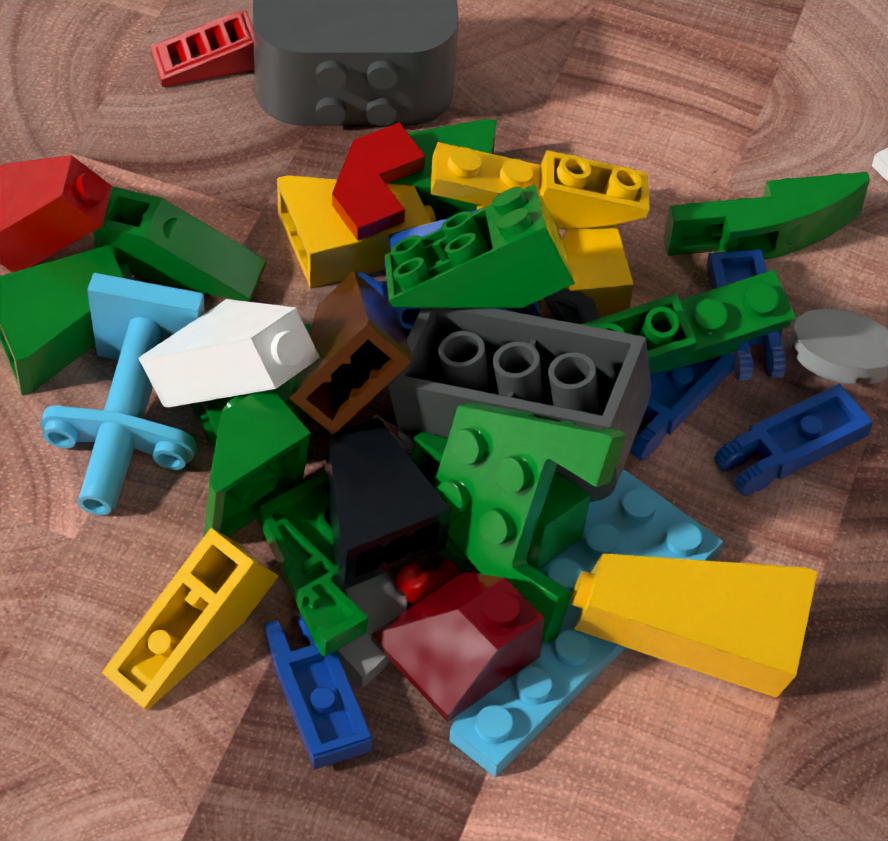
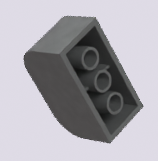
M253 0L255 95L259 105L271 117L281 122L298 126H391L399 122L402 126L422 124L437 118L449 107L454 94L458 32L457 0Z
M421 308L407 338L413 356L412 362L388 384L401 438L404 434L412 442L414 437L421 432L448 438L457 407L471 402L532 413L536 418L557 422L564 420L577 422L576 425L588 428L620 430L627 435L610 483L595 487L557 464L555 470L591 495L590 502L602 500L613 493L652 394L646 337L496 308Z

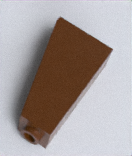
M354 270L317 306L309 336L320 358L296 375L290 400L334 435L412 362L413 356L395 307H392L389 300Z

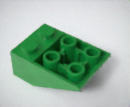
M536 184L525 189L521 187L508 189L495 197L491 205L474 213L464 211L455 214L442 224L441 229L422 238L419 235L407 237L394 245L391 252L385 255L389 302L392 307L524 308L575 284L563 238Z

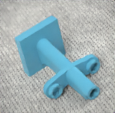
M93 273L87 292L97 356L118 360L104 410L49 406L44 410L40 423L43 430V438L55 447L68 449L74 447L76 442H95L82 489L77 500L78 505L84 511L102 516L109 514L112 508L116 509L134 449L152 455L153 460L159 466L170 470H180L185 467L186 463L193 460L197 443L190 434L177 428L143 419L153 386L138 358L205 314L203 293Z

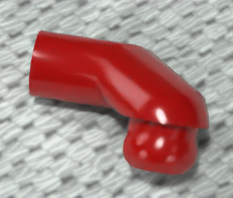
M444 558L435 570L426 569L423 571L416 563L411 562L399 570L393 582L397 591L407 595L406 601L415 605L460 575L457 566L447 558Z

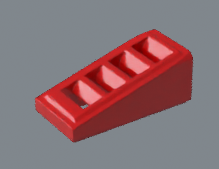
M247 11L221 17L151 45V56L162 87L254 70L253 26ZM192 54H200V56L192 58ZM180 57L181 63L173 66L171 58Z

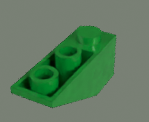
M113 186L103 225L93 231L95 248L109 245L118 265L126 263L132 276L232 300L251 302L266 266V259L165 199Z

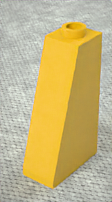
M603 553L591 573L581 571L575 584L571 605L578 607L579 611L574 630L777 698L797 675L818 571L806 567Z

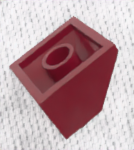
M463 572L372 633L371 641L448 722L540 657L544 617L505 577Z

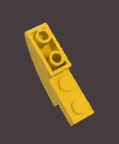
M440 142L437 143L432 156L431 194L477 204V210L491 205L495 197L514 187L525 189L533 184H536L558 229L590 228L620 224L646 218L650 210L648 173L628 167H620L546 150L541 165L520 159L507 158Z

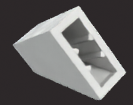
M226 299L138 359L164 407H175L276 389L314 363L320 356L296 307Z

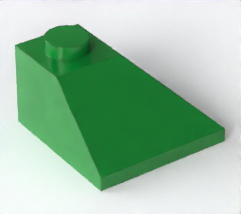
M273 389L237 395L225 405L220 414L209 481L204 536L210 528L227 537L231 536L259 517V506L303 483L311 432Z

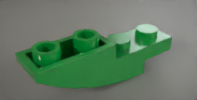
M868 172L837 173L824 176L770 180L766 182L763 197L669 206L663 239L667 255L761 250L764 260L808 247L844 228L861 214L870 182Z
M774 269L681 300L678 299L677 294H673L580 325L646 337L650 374L738 351L741 342L790 327L796 317Z

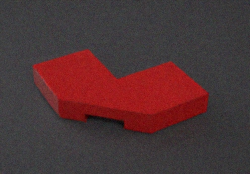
M400 122L353 140L332 191V206L357 241L405 222V209L387 186V183L425 169V155Z

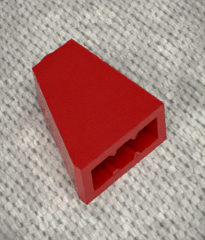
M72 155L1 165L0 264L11 272L32 267L102 227L112 186Z

